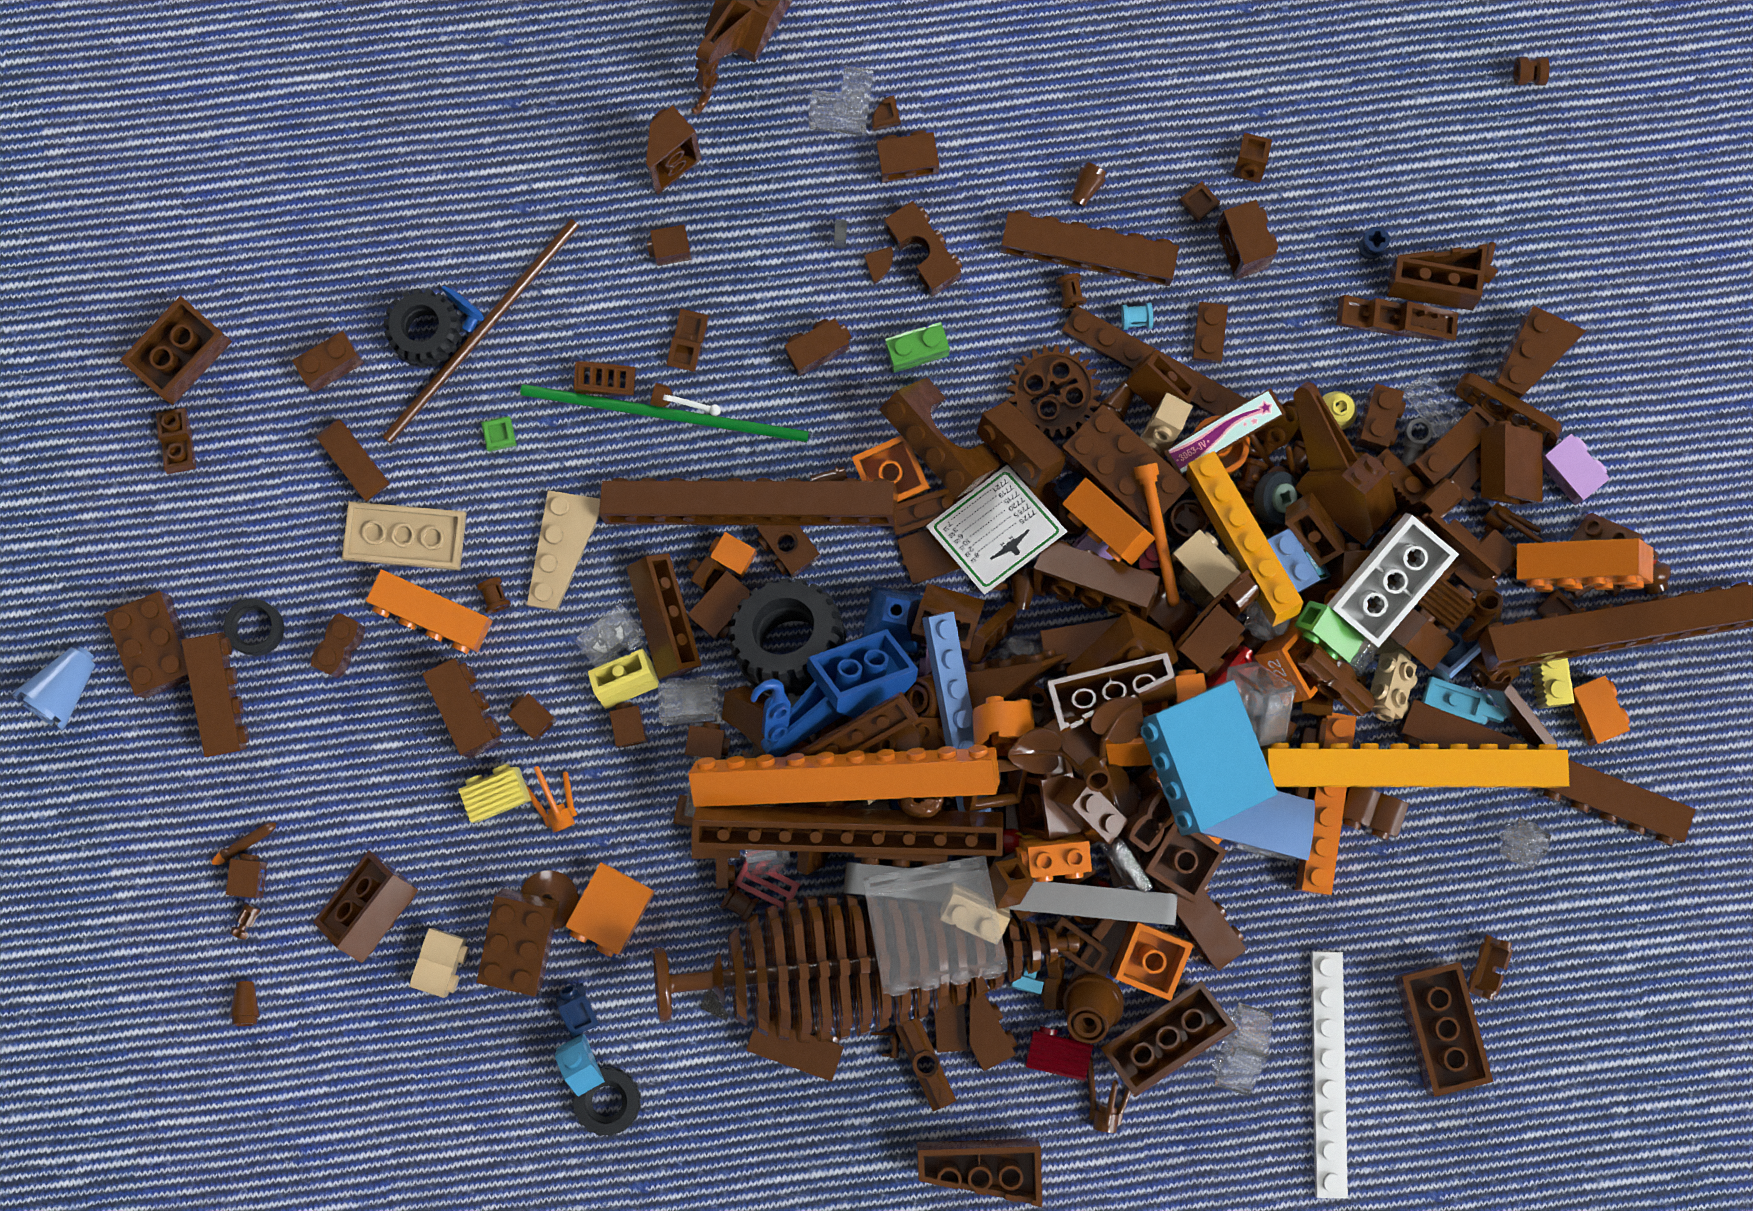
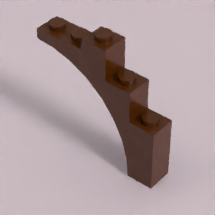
M745 685L725 692L721 719L740 730L758 747L763 755H766L761 747V741L764 739L762 734L764 703L769 696L761 693L757 700L752 702L751 694L754 689ZM801 741L780 757L793 754L809 744ZM845 801L790 803L791 807L845 809ZM798 851L797 871L807 875L825 867L828 853Z

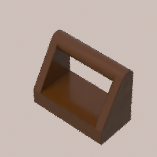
M1008 756L997 757L999 772L1007 771L1009 793L977 798L978 795L963 796L964 809L966 811H975L1019 804L1022 800L1028 771L1017 767Z

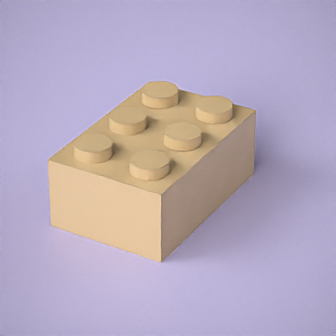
M1199 529L1172 554L1171 561L1176 582L1204 609L1241 572L1238 570L1240 566L1237 561L1229 554L1224 555L1217 548L1219 545L1217 540L1210 533L1206 532L1204 534Z

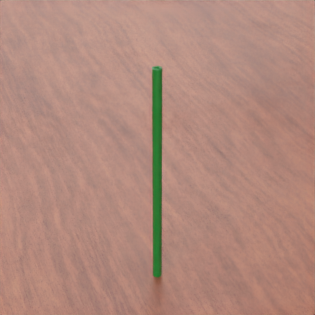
M522 384L520 391L521 396L805 443L808 442L809 431L526 384Z

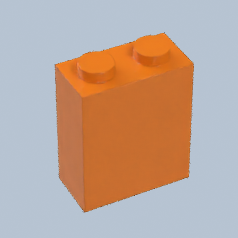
M600 862L565 927L572 930L569 935L583 943H586L587 939L598 944L596 950L609 957H612L614 953L621 955L656 891Z

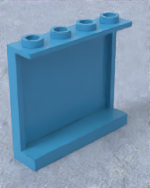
M1234 680L1211 686L1205 692L1153 715L1143 717L1141 735L1148 748L1152 764L1156 769L1164 795L1168 800L1175 824L1181 836L1202 832L1278 794Z

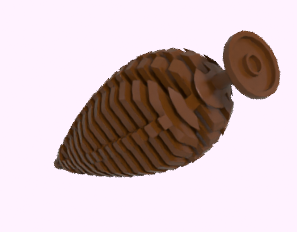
M824 895L822 899L823 907L820 910L816 897L811 896L804 897V909H802L801 917L797 900L793 898L784 902L782 923L780 916L778 917L776 905L765 909L764 944L757 913L747 919L745 936L747 968L744 967L743 950L740 945L738 927L728 936V969H722L720 952H718L710 971L670 974L665 949L661 947L653 948L658 1018L660 1023H666L671 1020V995L673 993L713 989L721 1003L725 1006L724 988L730 987L735 1019L747 1026L746 985H749L755 1028L757 1032L767 1037L769 1035L768 1024H770L769 1000L773 1025H775V1033L778 1039L789 1041L791 1020L798 1043L809 1044L812 1026L819 1043L829 1042L832 1026L835 1028V1036L838 1040L849 1039L852 1024H854L856 1035L860 1037L870 1032L869 1024H871L872 1018L875 1029L881 1031L889 1026L891 1012L893 1013V1022L896 1026L908 1023V1012L911 1011V1006L913 1017L915 1020H919L927 1016L930 1000L934 1013L946 1010L948 1006L947 995H950V1002L953 1006L964 1004L967 999L966 986H968L972 999L982 996L986 989L985 973L990 990L994 991L1002 987L1004 982L1002 958H1004L1006 976L1009 982H1014L1021 979L1023 971L1022 956L1027 973L1032 974L1040 970L1042 953L1046 964H1050L1058 959V952L1078 951L1080 948V938L1075 933L1056 936L1055 930L1048 927H1042V935L1039 938L1035 923L1022 921L1020 940L1018 925L1014 918H1010L1002 935V942L999 941L995 945L958 929L957 925L952 926L940 921L938 907L935 903L931 902L922 903L921 916L918 913L917 903L909 899H903L901 913V910H898L897 900L891 897H883L881 910L878 908L877 899L863 896V909H860L855 895H844L842 898L843 907L840 909L835 895Z

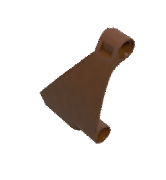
M1249 569L1229 584L1189 625L1173 645L1176 652L1201 619L1217 604L1236 618L1261 595L1258 586L1249 577L1251 573ZM1173 699L1169 700V707L1174 704Z

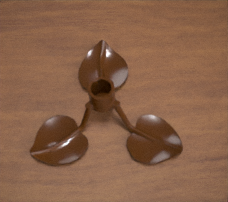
M1116 697L1105 701L1094 711L1090 725L1095 733L1102 735L1100 738V756L1089 757L1082 765H1079L1065 751L1059 750L1062 744L1061 739L1056 732L1048 728H1035L1026 732L1008 750V758L1013 764L1035 774H1045L1054 771L1059 765L1058 756L1064 758L1076 769L1077 774H1083V780L1090 790L1100 791L1122 813L1129 794V778L1122 767L1115 764L1106 766V741L1109 739L1115 744H1123L1136 738L1143 726L1142 702L1135 697Z

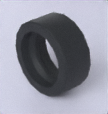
M254 598L241 600L233 605L226 614L223 625L225 637L230 639L231 646L243 654L252 656L265 655L274 650L281 642L285 629L283 617L279 611L264 600ZM258 610L269 617L271 631L263 642L254 645L247 644L238 635V621L246 612Z

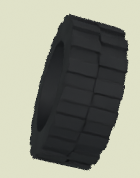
M605 1067L599 1068L605 1082L580 1096L575 1094L572 1101L575 1109L573 1111L579 1119V1124L587 1128L588 1132H594L598 1136H612L621 1133L636 1120L641 1109V1092H639V1086L637 1082H634L632 1076L629 1073L623 1072L622 1069ZM603 1086L614 1087L621 1094L622 1106L613 1116H602L593 1108V1095Z

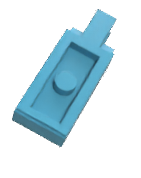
M1434 677L1428 678L1421 702L1477 724L1486 725L1487 720L1501 723L1504 722L1505 713L1501 708L1492 706L1493 699L1487 697V694Z

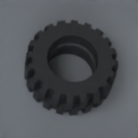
M789 578L780 579V583L775 584L769 581L764 583V588L760 590L757 588L749 592L750 597L747 600L743 598L737 605L739 612L732 614L730 620L732 626L728 629V637L731 642L730 648L742 674L747 677L749 683L754 687H757L766 680L777 679L783 683L787 697L788 693L793 692L795 696H800L815 681L807 671L808 657L846 644V630L837 605L834 604L832 597L827 592L822 591L820 586L814 583L808 586L807 581L802 579H796L795 582H791ZM803 621L814 626L813 633L808 642L797 651L778 655L762 649L764 640L770 631L784 622ZM768 689L764 693L770 695L772 694V689Z

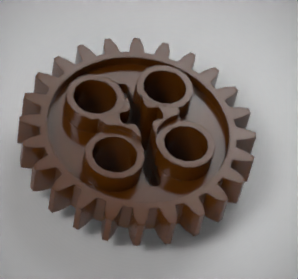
M1055 344L1053 352H1049L1046 345L1042 347V354H1038L1035 349H1032V359L1023 355L1021 362L1024 366L1015 364L1013 368L1018 375H1009L1008 380L1015 385L1008 386L1006 389L1007 393L1014 394V396L1008 398V401L1012 405L1016 404V408L1042 433L1048 431L1051 440L1055 432H1059L1062 439H1064L1067 429L1074 435L1077 432L1076 425L1082 426L1086 422L1084 417L1089 419L1094 414L1090 408L1098 409L1100 403L1093 399L1101 397L1102 394L1101 391L1094 389L1101 383L1099 379H1092L1096 374V368L1087 370L1090 360L1086 359L1080 362V351L1075 353L1074 356L1069 355V346L1065 348L1063 353L1059 352L1058 344ZM1056 367H1062L1067 371L1068 376L1062 379L1057 378L1052 370ZM1073 379L1077 380L1076 384H1072L1062 388L1059 391L1058 397H1056L1054 394H1050L1042 400H1040L1038 403L1031 404V400L1038 399L1040 397L1047 395L1050 387H1052L1054 390H1057L1062 386L1066 385L1069 381ZM1030 380H1037L1041 383L1042 389L1036 392L1031 391L1026 383ZM1070 392H1075L1081 397V402L1071 404L1066 399V395ZM1044 405H1050L1055 409V415L1045 417L1040 412V408Z

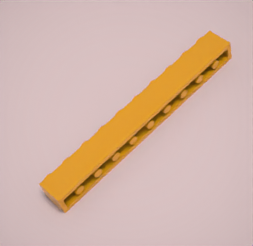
M1271 743V749L1262 750L1275 787L1561 788L1569 786L1568 750H1557V744L1538 745L1539 750H1528V744H1510L1509 750L1498 749V744H1479V749H1468V744H1450V749H1439L1438 744H1420V749H1409V744L1397 743L1390 744V749H1379V744L1365 743L1360 744V749H1349L1348 743L1330 744L1331 749H1319V743H1302L1301 749H1289V743Z

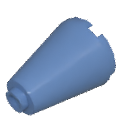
M81 646L77 650L71 647L20 686L12 696L16 700L22 696L24 698L23 701H25L24 707L49 725H52L54 721L58 722L57 729L62 731L67 725L95 667V664L92 662L94 656Z

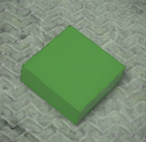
M510 416L481 422L488 452L517 446Z

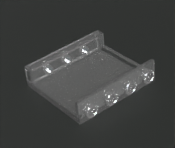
M985 855L863 877L883 994L890 993L891 996H900L908 993V989L921 987V990H932L938 988L940 983L951 981L954 985L970 982L971 978L983 976L984 979H993L1001 976L1002 972L1007 971V959Z

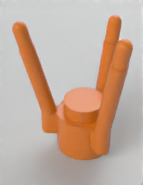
M535 766L534 771L550 806V809L547 810L548 813L527 784L526 787L531 797V802L542 816L546 827H551L553 833L574 825L573 817L577 816V812L573 804L568 772H563L567 808H565L564 803L556 805L540 767Z

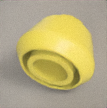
M1340 391L1330 392L1322 397L1342 430L1353 424L1357 416V406L1352 397Z

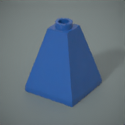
M873 585L862 638L888 629L905 652L918 654L921 643L911 641V632L923 595ZM897 611L901 614L899 616H894L891 614V612Z

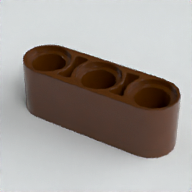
M340 418L316 435V438L366 502L390 485L389 481Z

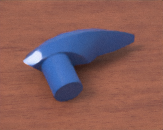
M442 286L441 289L457 305L458 309L468 315L462 328L472 333L478 321L484 320L481 311L458 292Z

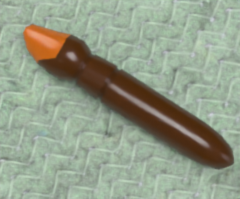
M266 823L228 848L222 849L213 858L212 864L220 865L228 862L233 856L271 834L276 828V823Z

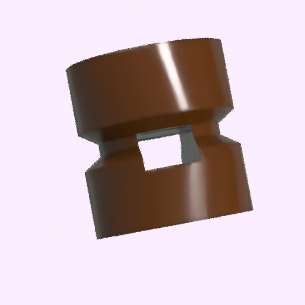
M1192 499L1180 501L1174 506L1166 519L1169 536L1179 543H1185L1199 529L1204 532L1209 523V517L1200 502Z

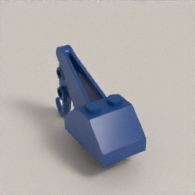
M888 629L808 657L807 671L815 681L791 709V703L785 694L784 685L777 679H769L760 683L752 692L751 701L755 702L762 692L772 689V695L765 701L763 708L762 734L764 739L761 741L762 749L766 754L780 757L793 746L840 717L847 715L855 718L900 691L904 694L916 682L918 668Z

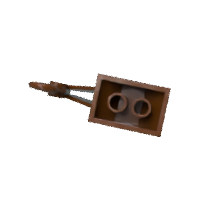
M715 0L705 26V38L700 43L696 52L698 60L695 68L699 71L695 82L698 83V89L701 90V94L696 106L691 109L693 115L701 113L711 97L712 90L719 77V74L715 73L719 64L718 59L734 52L755 63L793 0Z
M1305 382L1295 390L1294 400H1288L1282 405L1287 414L1266 427L1262 447L1269 456L1274 450L1286 445L1301 427L1310 471L1302 477L1295 490L1303 496L1312 492L1331 519L1365 545L1397 510L1390 472L1378 459L1370 456L1367 452L1354 451L1322 398L1317 386L1311 382ZM1250 445L1248 455L1256 459H1262L1258 451Z

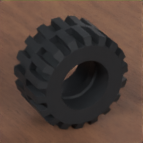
M420 288L414 289V294L411 295L406 291L402 293L404 298L400 301L396 297L392 301L395 306L393 309L388 307L386 314L389 318L384 319L383 324L387 329L384 331L385 337L394 351L413 366L418 364L421 368H427V364H431L433 367L439 366L438 361L441 359L444 362L450 359L448 354L450 352L454 354L458 349L455 345L456 343H461L462 336L460 332L463 331L462 324L459 321L460 317L451 303L440 293L435 294L430 289H426L424 293ZM423 315H432L438 318V329L433 337L422 342L409 339V328L416 318Z

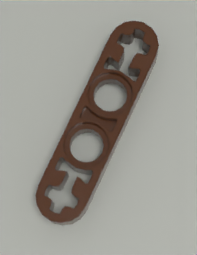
M1474 373L1463 374L1455 388L1458 397L1471 405L1477 404L1497 420L1510 421L1512 426H1530V430L1543 433V445L1545 446L1556 444L1562 432V426L1557 420ZM1489 399H1495L1499 401L1502 405H1496L1492 403ZM1515 414L1524 415L1528 420L1520 419Z

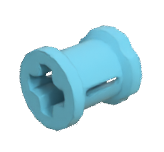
M1152 303L1134 307L1121 305L1122 329L1128 330L1129 327L1141 326L1152 329Z

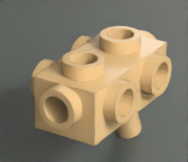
M1395 650L1393 653H1381L1370 690V693L1374 695L1373 699L1375 701L1371 711L1380 720L1392 722L1394 719H1403V716L1410 709L1408 697L1410 690L1417 683V676L1415 675L1417 665L1411 661L1412 655L1406 651Z

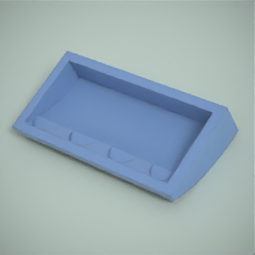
M1277 791V795L1199 833L1296 859L1309 860L1314 830L1315 801Z

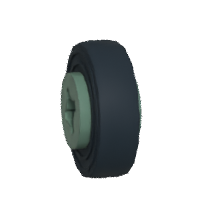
M1277 471L1267 473L1260 478L1254 491V506L1257 514L1263 521L1275 525L1286 524V507L1302 498V495L1295 490L1299 482L1293 475Z

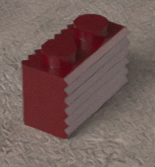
M1040 1026L1039 1032L1032 1030L1024 1064L1025 1067L1081 1081L1086 1080L1093 1048L1092 1044L1080 1042L1070 1033L1068 1039L1057 1036L1058 1030Z

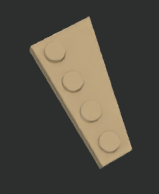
M548 490L527 601L529 607L558 611L573 578L572 575L577 564L584 554L586 544L597 525L596 522L600 516L599 498Z

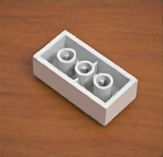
M1405 513L1327 605L1368 641L1379 648L1459 554L1417 518ZM1416 550L1414 554L1417 558L1414 563L1411 561L1407 562V554L1410 551L1414 552ZM1396 573L1394 579L1397 583L1394 586L1391 584L1387 586V577L1390 574L1394 575ZM1376 596L1375 603L1377 606L1374 609L1371 607L1367 609V600L1370 597L1374 599Z

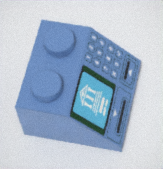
M1290 528L1267 540L1298 593L1331 577L1326 565L1324 564L1319 567Z

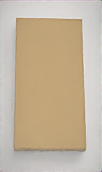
M348 501L342 560L460 571L467 513L464 511Z

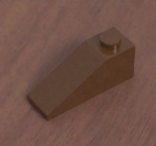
M1470 410L1407 467L1428 488L1435 485L1481 442V428H1486V425Z

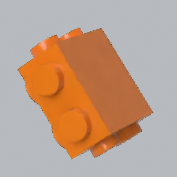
M1079 832L1053 840L1041 837L1020 838L1019 847H1015V858L1019 857L1030 876L1035 878V882L1052 881L1053 876L1065 875L1067 879L1084 877L1083 873L1092 872L1089 840Z

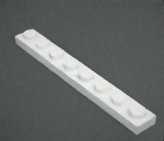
M1311 952L1315 1197L1348 1198L1343 952Z

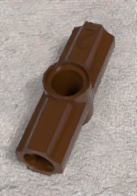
M1309 642L1304 648L1300 649L1296 656L1298 664L1319 682L1317 688L1322 694L1338 700L1355 716H1363L1373 708L1375 704L1374 695L1353 677L1355 671L1350 665L1332 658L1316 642Z
M913 1018L907 1024L896 1026L895 1029L932 1111L934 1112L957 1101L921 1020ZM928 1055L934 1059V1067L929 1072H922L918 1069L917 1061L921 1056Z

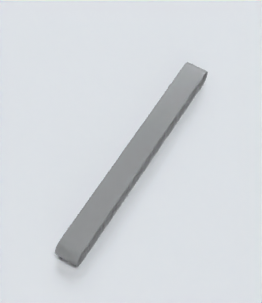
M846 862L843 893L943 903L952 884L956 883L987 897L981 887L986 877L984 875ZM1033 880L1034 883L1019 905L1009 907L1010 910L1175 925L1178 895L1056 882H1035Z

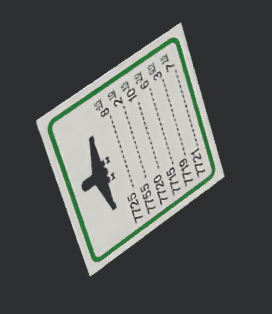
M1008 465L926 526L984 595L1068 532Z

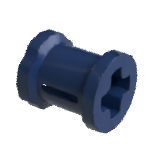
M1372 227L1359 242L1360 254L1369 260L1379 258L1384 249L1389 246L1390 235L1382 227ZM1371 239H1374V240H1375V244H1376V245H1379V246H1378V247H1374V243H1373L1372 241H1370V240H1371Z

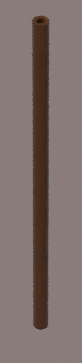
M573 219L567 222L382 436L387 442L392 444L580 227Z

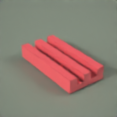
M746 858L734 883L737 887L784 909V902L743 883V878L746 877L787 897L786 900L793 899L800 886V883L749 858ZM749 866L792 886L790 892L748 872Z

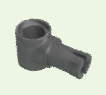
M1424 418L1414 419L1405 427V438L1402 445L1405 448L1401 461L1406 466L1416 459L1422 451L1426 450L1428 441L1433 436V426ZM1416 423L1422 424L1426 428V436L1422 440L1415 439L1411 434V428Z

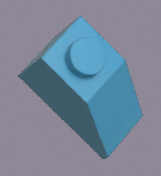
M584 1033L556 1049L555 1059L561 1074L577 1096L605 1082Z

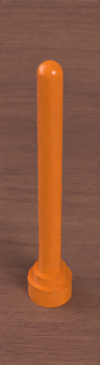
M1152 463L1134 467L1135 478L1139 479L1140 485L1143 484L1153 534L1156 538L1155 544L1167 601L1170 606L1174 607L1179 604L1180 599L1155 481H1158L1157 475H1159L1158 464Z

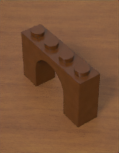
M926 377L897 390L882 405L879 411L950 492L958 498L989 479L1004 463L985 442L972 449H965L952 443L940 432L931 414L947 398Z

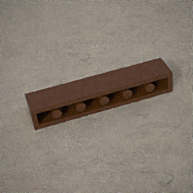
M1016 210L1014 213L1008 212L1000 253L1168 287L1173 280L1179 246L1173 245V242L1168 239L1160 238L1153 241L1144 239L1145 237L1138 233L1123 235L1116 233V230L1108 227H1101L1098 230L1088 228V225L1082 222H1071V224L1059 222L1058 218L1052 216L1037 218L1032 217L1029 212Z

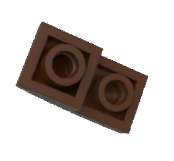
M186 408L156 413L158 439L162 443L165 472L173 474L196 469L195 451Z

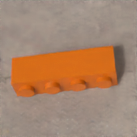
M382 569L366 599V602L373 606L372 612L388 618L389 614L395 615L400 618L399 624L415 630L416 625L426 629L425 635L436 641L441 642L443 638H446L453 642L452 648L468 654L469 650L478 653L493 622L490 618Z

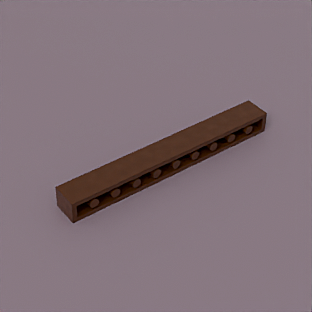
M613 478L612 481H602L599 515L606 525L896 526L898 492L894 481L884 478H877L873 481H860L855 478H847L843 481H831L826 478H817L814 481H802L797 478H788L785 481H772L768 478H758L756 481H743L739 478H729L727 481H715L710 478H700L698 481H686L682 478H671L669 481H657L653 478L629 481L624 478Z
M1741 582L1728 589L1716 586L1697 594L1693 590L1686 591L1673 598H1669L1668 595H1661L1651 599L1649 602L1643 603L1640 599H1636L1618 607H1614V604H1606L1594 611L1588 612L1586 608H1581L1570 612L1569 615L1560 616L1559 613H1551L1539 620L1533 621L1531 617H1526L1509 625H1504V622H1496L1488 625L1486 630L1477 639L1487 671L1490 672L1752 628L1753 584L1749 585L1748 582Z
M1415 699L1408 701L1410 709L1401 719L1395 734L1403 738V743L1419 748L1420 744H1438L1439 749H1450V744H1468V749H1479V744H1498V749L1509 750L1510 744H1528ZM1528 744V750H1539L1538 747ZM1569 759V786L1561 788H1533L1543 792L1542 797L1558 803L1560 799L1571 803L1570 808L1586 814L1588 811L1599 814L1598 819L1616 825L1618 821L1628 825L1626 830L1642 836L1646 832L1656 836V842L1670 847L1673 846V843H1685L1696 811L1695 808ZM1519 788L1529 792L1532 791V788Z
M1054 714L1038 725L1039 728H1048L1060 732ZM1086 723L1062 733L1067 743L1069 756L1079 765H1082L1089 757L1100 756L1101 735L1094 731L1092 732ZM1107 757V762L1105 763L1106 766L1109 765L1108 757ZM1072 767L1074 778L1083 780V774H1077L1076 769ZM1130 779L1127 802L1121 813L1127 820L1133 814L1138 813L1141 803L1138 797L1141 792ZM1120 831L1117 838L1124 842L1137 864H1139L1145 852L1135 849L1122 839ZM1146 876L1155 892L1175 894ZM1206 886L1196 904L1178 896L1176 921L1207 965L1216 971H1220L1247 949L1241 942L1244 940L1243 935L1234 925L1230 927L1224 918L1227 915L1226 911L1219 902L1211 900L1207 894L1210 889Z
M705 806L696 807L692 819L693 849L1002 856L1003 812L939 811L931 817L917 818L907 815L902 810Z

